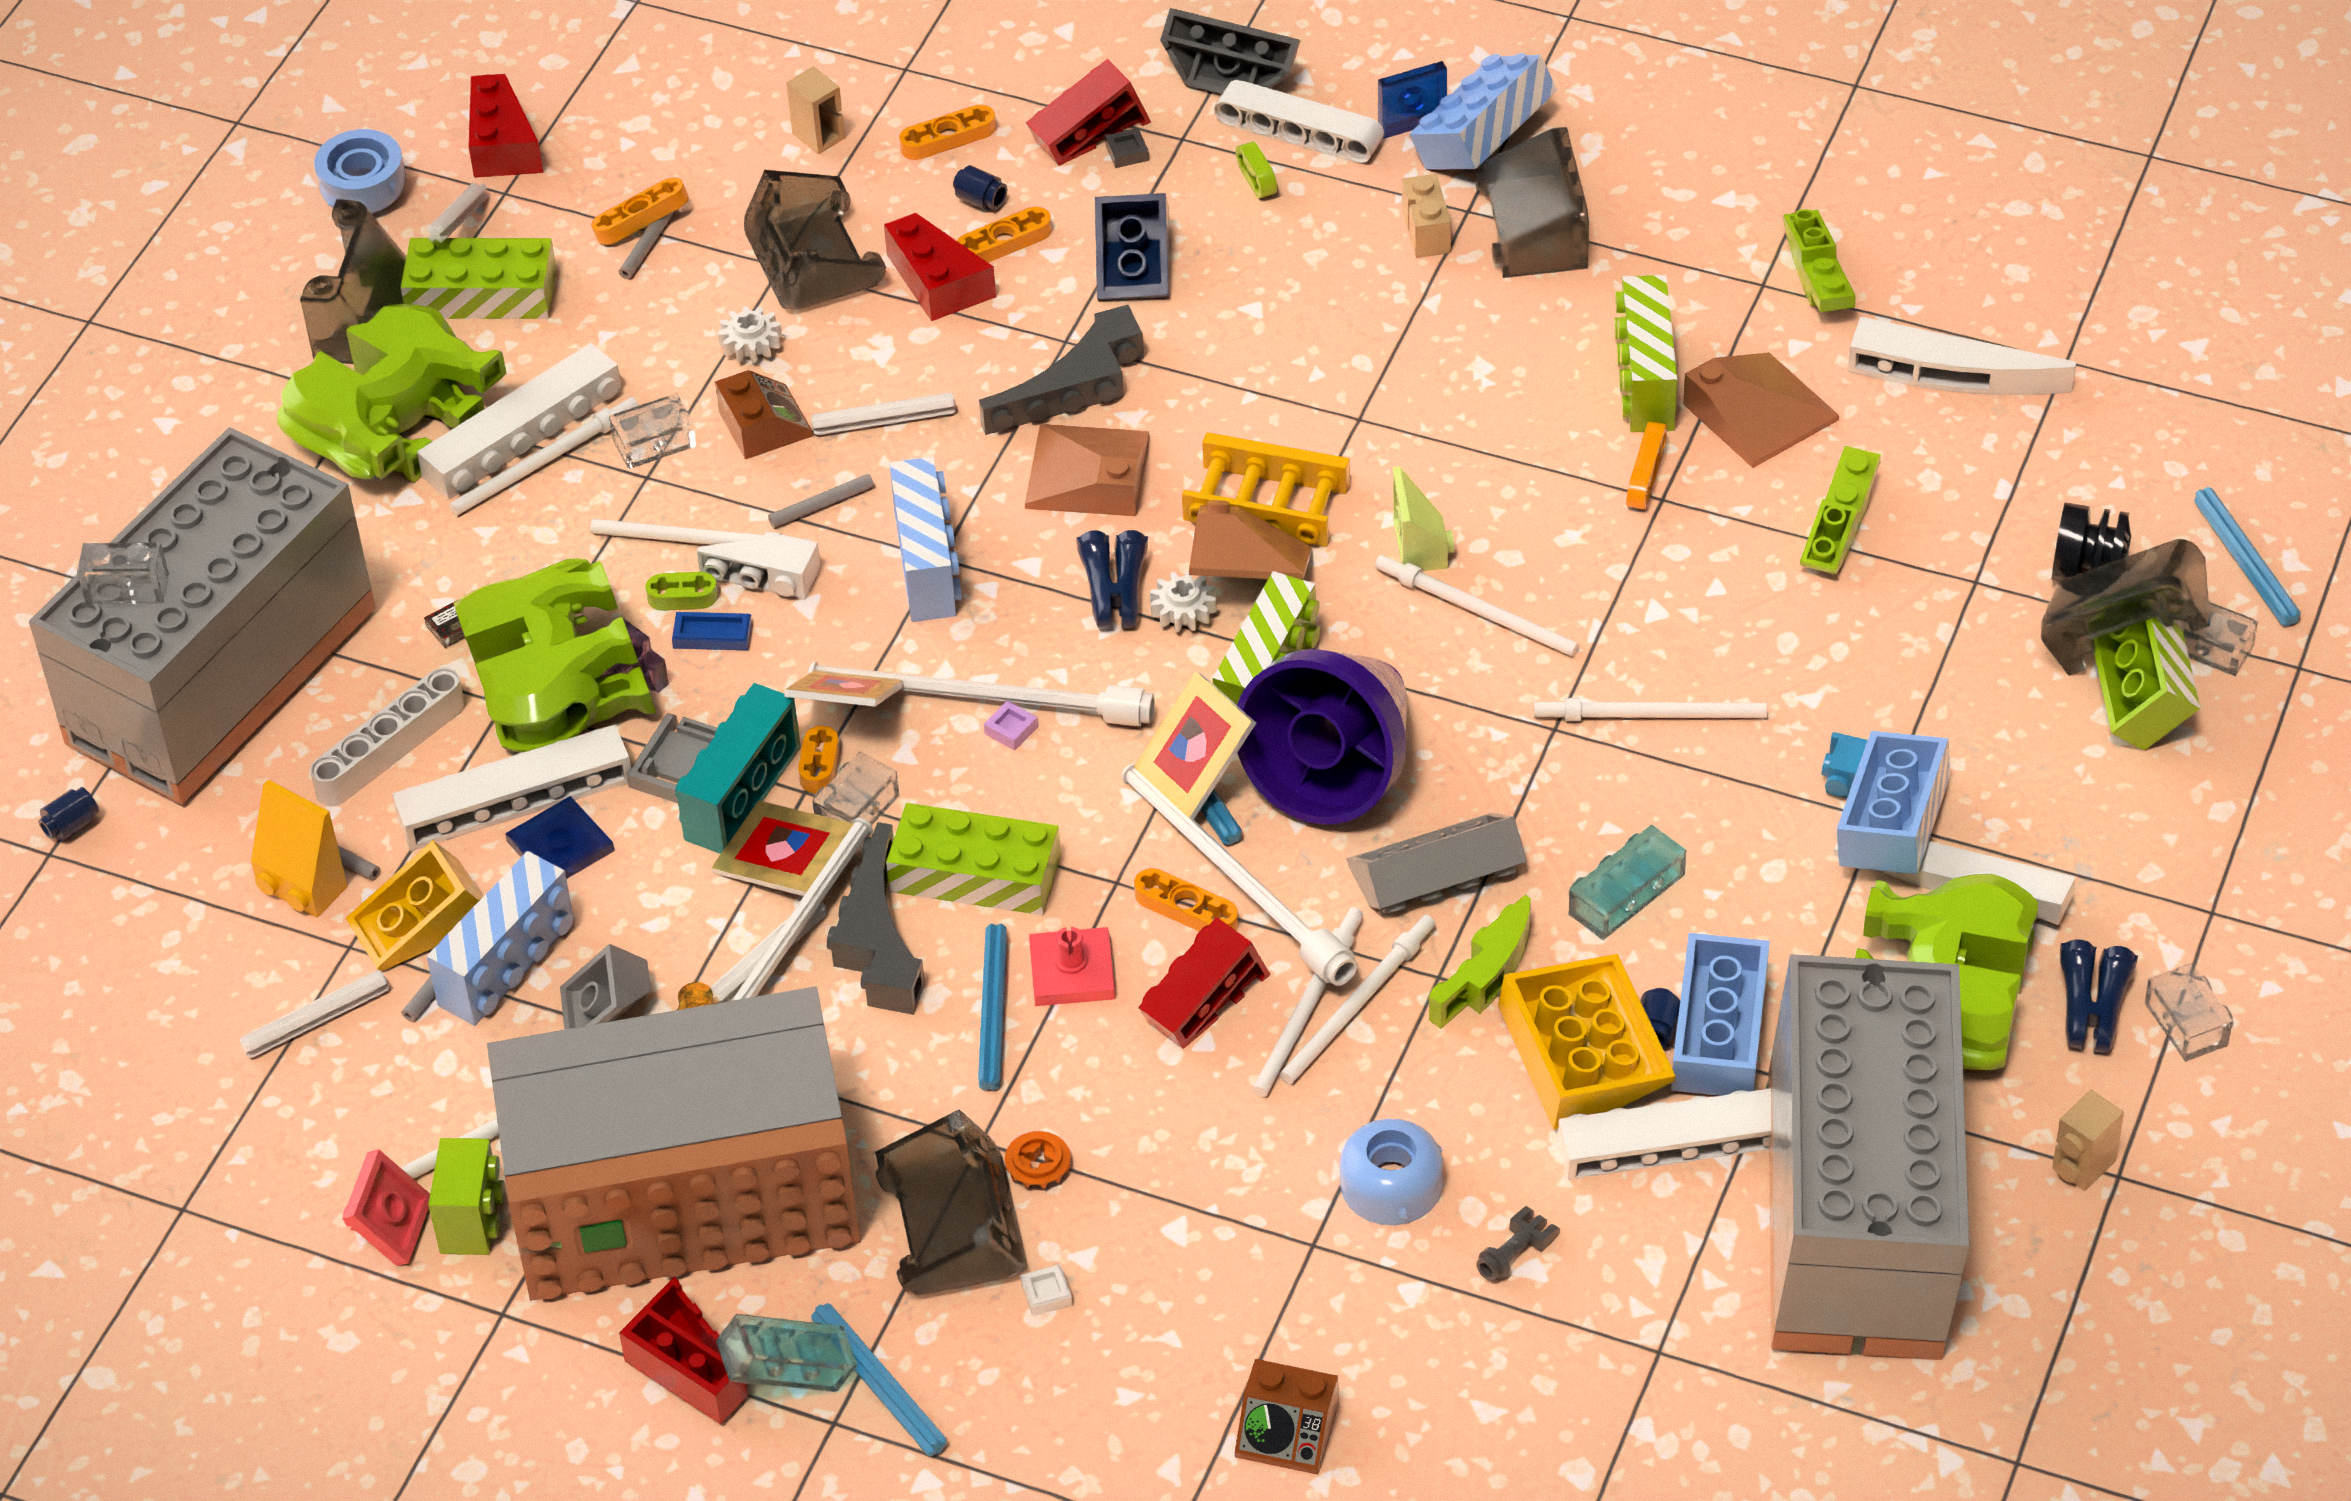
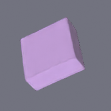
M1007 700L984 723V734L1015 751L1038 728V717Z

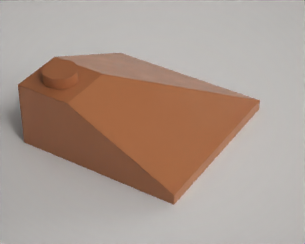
M1770 352L1716 357L1685 373L1683 405L1752 468L1839 421V414Z
M1040 424L1025 499V509L1135 516L1149 441V431Z
M1211 500L1207 502V505H1201L1197 513L1189 575L1269 579L1271 573L1275 571L1304 580L1312 555V547L1240 507L1229 506L1228 501Z

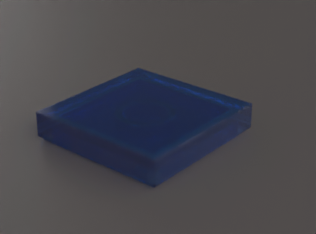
M1443 61L1378 79V122L1384 130L1382 139L1414 130L1420 124L1419 121L1422 117L1432 113L1440 105L1441 99L1447 96V67Z
M571 796L505 833L507 843L520 857L529 851L565 870L566 879L615 851L613 841Z

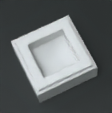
M1060 1264L1020 1275L1021 1286L1032 1316L1073 1306L1072 1296Z

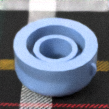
M356 129L340 133L327 140L319 148L314 159L315 173L319 180V191L323 199L329 206L343 213L367 215L379 212L390 206L404 189L406 174L401 148L395 139L381 131Z
M1387 1118L1375 1120L1361 1126L1347 1139L1340 1155V1189L1343 1199L1348 1207L1358 1216L1381 1225L1407 1224L1422 1218L1438 1203L1442 1193V1147L1437 1144L1434 1137L1426 1129L1407 1120ZM1385 1162H1397L1405 1167L1397 1170H1386L1377 1166Z

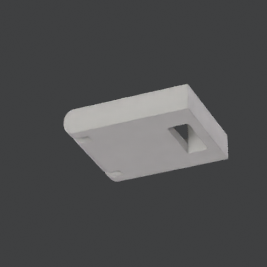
M667 713L631 767V770L627 773L628 787L678 803L675 796L677 784L656 777L678 783L679 779L683 775L686 776L694 766L700 750L706 749L712 741L717 727L683 717L677 725V716Z

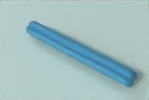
M2206 487L2203 490L2199 489L2195 493L2196 498L2194 502L2279 622L2285 627L2298 623L2301 611L2216 492L2211 487Z
M991 923L985 928L978 1067L979 1087L984 1091L988 1089L995 1091L1000 1087L1007 954V928L1001 923L997 925Z
M829 1303L818 1305L815 1308V1312L811 1315L813 1323L926 1455L933 1456L942 1453L943 1448L947 1444V1438L836 1309Z

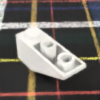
M786 535L698 547L697 549L699 571L712 574L716 581H724L750 589L755 588L803 600L806 599L821 569L818 542Z

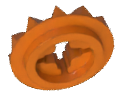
M1045 1131L1028 1132L1014 1139L1008 1146L1005 1153V1168L1010 1173L1012 1181L1022 1182L1026 1189L1031 1185H1040L1045 1189L1050 1182L1060 1183L1062 1175L1065 1172H1069L1070 1150L1064 1140L1053 1133ZM1043 1151L1045 1163H1040L1038 1168L1032 1169L1031 1161H1036Z

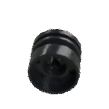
M2065 502L2057 537L2051 580L2076 584L2082 569L2087 568L2090 569L2092 587H2098L2100 573L2105 571L2109 572L2107 589L2117 590L2118 582L2124 571H2126L2132 538L2129 522L2130 512L2120 511L2117 527H2110L2111 509H2104L2099 524H2092L2090 506Z

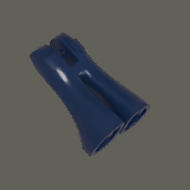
M1091 530L1076 538L1078 555L1085 568L1089 582L1093 617L1098 628H1110L1112 608L1110 607H1120L1118 611L1121 618V628H1134L1137 622L1140 574L1147 555L1149 540L1148 536L1137 530H1126L1115 537L1114 555L1117 583H1112L1110 577L1109 535L1098 530Z
M2081 939L2061 943L2060 964L2066 985L2065 1034L2068 1047L2082 1049L2087 1032L2086 1026L2095 1027L2093 1031V1051L2108 1053L2115 1039L2123 995L2135 972L2138 955H2135L2132 950L2123 946H2112L2103 949L2099 959L2096 1002L2091 999V981L2097 947Z

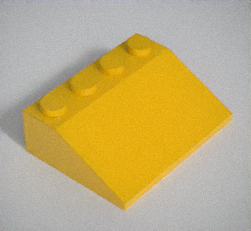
M1618 953L1504 974L1498 1007L1553 1129H1558L1559 1119L1568 1118L1574 1114L1590 1115L1609 1112L1675 1081L1676 1075Z

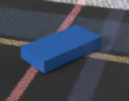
M676 612L672 634L673 649L748 651L752 616L748 613Z

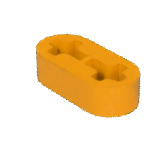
M821 725L810 728L803 739L798 771L800 785L809 793H823L832 787L835 780L840 750L838 734L829 726ZM821 742H825L823 751L817 752L816 747H819ZM821 767V772L818 773V776L813 777L815 768Z

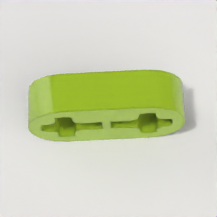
M1251 141L1236 146L1237 163L1255 195L1260 199L1276 194L1278 187L1274 171L1257 143Z
M707 572L660 573L650 577L645 584L648 604L651 608L661 611L704 609L712 606L718 598L716 580L712 574ZM703 588V592H698V589ZM661 590H666L664 594H660Z

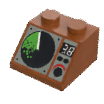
M750 370L715 381L719 413L745 459L813 437L810 425L786 384Z
M1255 1359L1244 1392L1234 1452L1235 1458L1318 1475L1339 1406L1338 1375Z

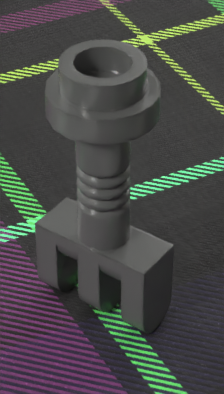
M1528 1206L1523 1207L1510 1219L1509 1230L1514 1235L1498 1249L1487 1247L1479 1254V1260L1476 1263L1479 1273L1490 1281L1502 1279L1509 1273L1510 1266L1508 1262L1528 1244L1542 1252L1558 1237L1560 1228L1550 1224L1544 1229L1547 1219L1538 1215L1530 1221L1534 1216V1210Z

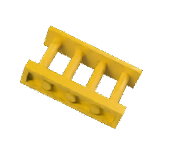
M1206 432L1202 441L1203 468H1207L1208 472L1200 492L1183 490L1182 509L1184 521L1196 523L1197 513L1201 505H1207V502L1211 500L1228 501L1229 506L1240 507L1306 544L1328 546L1329 518L1324 516L1323 512L1331 492L1347 493L1350 485V458ZM1223 472L1244 475L1236 499L1215 495ZM1259 478L1280 482L1271 506L1250 502ZM1295 485L1316 489L1308 512L1287 509Z

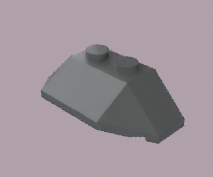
M1174 8L1169 9L1160 38L1163 47L1187 87L1222 95L1228 84L1234 80L1245 81L1269 89L1291 74L1301 42L1296 38Z

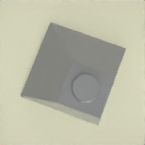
M612 944L607 945L560 986L564 1029L615 1021L636 1003L644 999L651 991L648 961Z

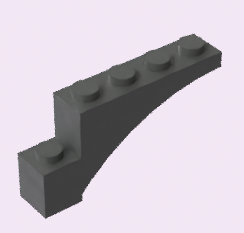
M1129 304L1094 313L1095 321L1082 339L1064 357L1045 371L1006 391L979 399L980 421L985 435L1124 397L1123 373L1120 365L1144 359L1143 333Z
M877 822L872 837L867 836L865 838L862 848L863 860L861 865L855 866L852 871L850 893L841 899L837 926H831L829 929L827 949L832 951L834 967L862 972L860 985L861 989L866 991L867 1006L914 1015L925 986L922 959L914 958L897 932L888 909L886 899L888 882L886 861L894 840L893 825Z

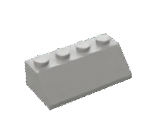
M1492 812L1346 858L1348 867L1368 905L1378 909L1382 908L1384 913L1405 908V901L1419 897L1420 901H1427L1443 895L1442 889L1456 885L1457 889L1475 886L1480 883L1479 877L1493 873V877L1497 878L1515 873L1516 865L1527 862L1514 816Z

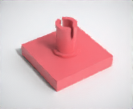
M1064 927L1057 932L1029 934L1035 1006L1115 999L1108 927L1090 929L1071 927V930L1068 931L1067 927Z
M380 1149L367 1152L349 1202L344 1209L342 1220H344L347 1227L351 1226L350 1230L358 1232L396 1266L407 1264L429 1209L430 1193Z

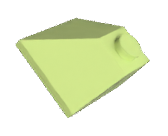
M1393 467V523L1401 563L1405 565L1409 562L1422 568L1423 571L1448 569V553H1454L1452 530L1445 531L1442 514L1401 467Z

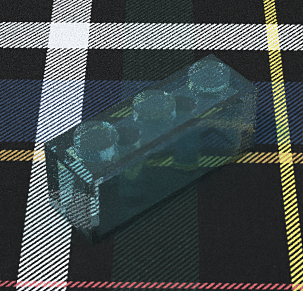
M1651 824L1640 834H1633L1616 853L1604 857L1597 868L1587 876L1579 877L1574 881L1569 889L1568 915L1604 941L1685 876L1687 850Z
M735 1314L716 1339L729 1381L837 1392L858 1366L844 1327L841 1325Z

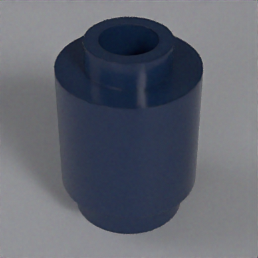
M972 165L959 170L953 180V188L957 198L985 210L999 209L1007 196V185L1002 182L1000 177Z
M80 787L77 790L70 789L40 809L41 818L38 820V823L48 838L53 839L55 837L59 841H64L94 820L93 816L99 813V808L92 795L84 787Z
M1655 988L1644 992L1640 1002L1662 1048H1665L1675 1035L1680 999L1668 989Z

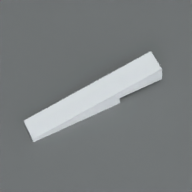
M1928 841L1918 874L1876 870L1929 890H1934L1957 877L1972 874H1995L2015 882L2028 891L2038 901L2037 918L2059 925L2073 897L2076 878L2075 876ZM1838 843L1834 848L1833 854L1838 857Z

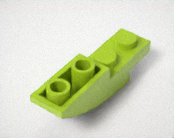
M1801 209L1795 213L1783 214V223L1792 258L1810 306L1817 305L1820 312L1855 307L1856 295L1836 258V244L1818 209Z
M1844 446L1826 498L1821 501L1800 559L1801 566L1837 574L1853 544L1869 504L1870 491L1881 463V454Z
M1525 894L1516 903L1507 905L1501 911L1499 917L1488 927L1480 928L1471 940V959H1466L1453 976L1446 982L1438 983L1432 989L1429 995V1021L1438 1028L1442 1029L1467 1006L1481 1014L1501 993L1504 974L1516 972L1529 938L1531 924V898Z

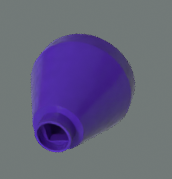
M1319 649L1299 650L1286 654L1272 662L1249 682L1240 696L1237 706L1256 722V725L1237 752L1240 762L1257 790L1270 803L1283 812L1297 819L1316 824L1348 822L1369 811L1389 793L1402 772L1406 755L1407 694L1400 673L1392 665L1373 657Z

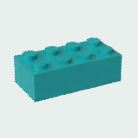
M753 683L746 694L741 695L737 699L733 712L725 722L723 721L718 725L712 741L706 749L700 750L694 766L686 776L683 775L676 785L675 796L678 800L679 821L682 825L685 841L721 854L756 803L764 801L801 748L795 698L784 697L782 692Z

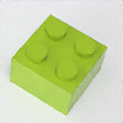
M439 1139L428 1206L440 1254L489 1255L492 1239H498L500 1218L499 1214H496L497 1205L504 1204L505 1182L504 1180H498L500 1160L498 1155H493L489 1139Z

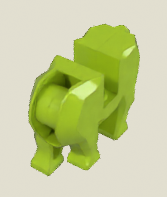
M411 304L384 306L367 323L353 325L346 329L354 370L324 352L319 351L309 366L292 374L281 393L283 405L277 412V425L283 433L299 445L332 460L351 477L372 479L376 475L383 479L391 471L404 473L406 478L415 483L422 477L417 451L430 444L432 440L426 437L413 440L404 439L399 433L415 426L425 414L440 418L447 426L455 428L484 410L483 398L478 395H464L456 381L464 385H473L477 391L482 394L485 393L507 374L503 352L495 349L485 352L474 351L466 342L455 336L442 314L430 307Z
M565 559L519 578L504 579L486 584L465 594L453 603L484 690L488 715L492 722H495L496 734L502 748L514 752H527L557 741L576 737L592 724L609 720L627 709H637L645 714L656 713L640 667L632 669L628 674L618 673L612 676L599 677L616 663L629 665L638 663L622 616L613 620L608 627H603L591 634L581 636L575 628L585 624L588 620L585 615L575 617L576 614L583 612L584 607H598L606 611L618 609L603 564L600 561L590 565L587 559Z
M1972 874L1953 878L1927 894H1916L1909 897H1901L1893 893L1887 882L1876 880L1875 887H1871L1863 936L1871 938L1882 936L1886 939L1899 938L1909 940L1907 961L1959 964L1963 1069L1991 1071L2004 1068L2014 1025L2017 997L2021 992L2025 965L2033 946L2035 931L2032 928L2038 916V901L2015 882L1995 874ZM1857 948L1855 958L1874 959L1867 950Z

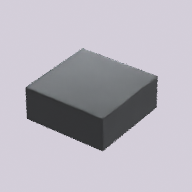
M1139 128L1105 135L1106 148L1115 168L1149 161L1148 148Z

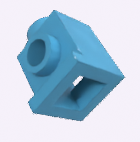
M1832 732L1830 750L1825 755L1821 775L1827 777L1825 783L1826 793L1848 798L1868 740Z

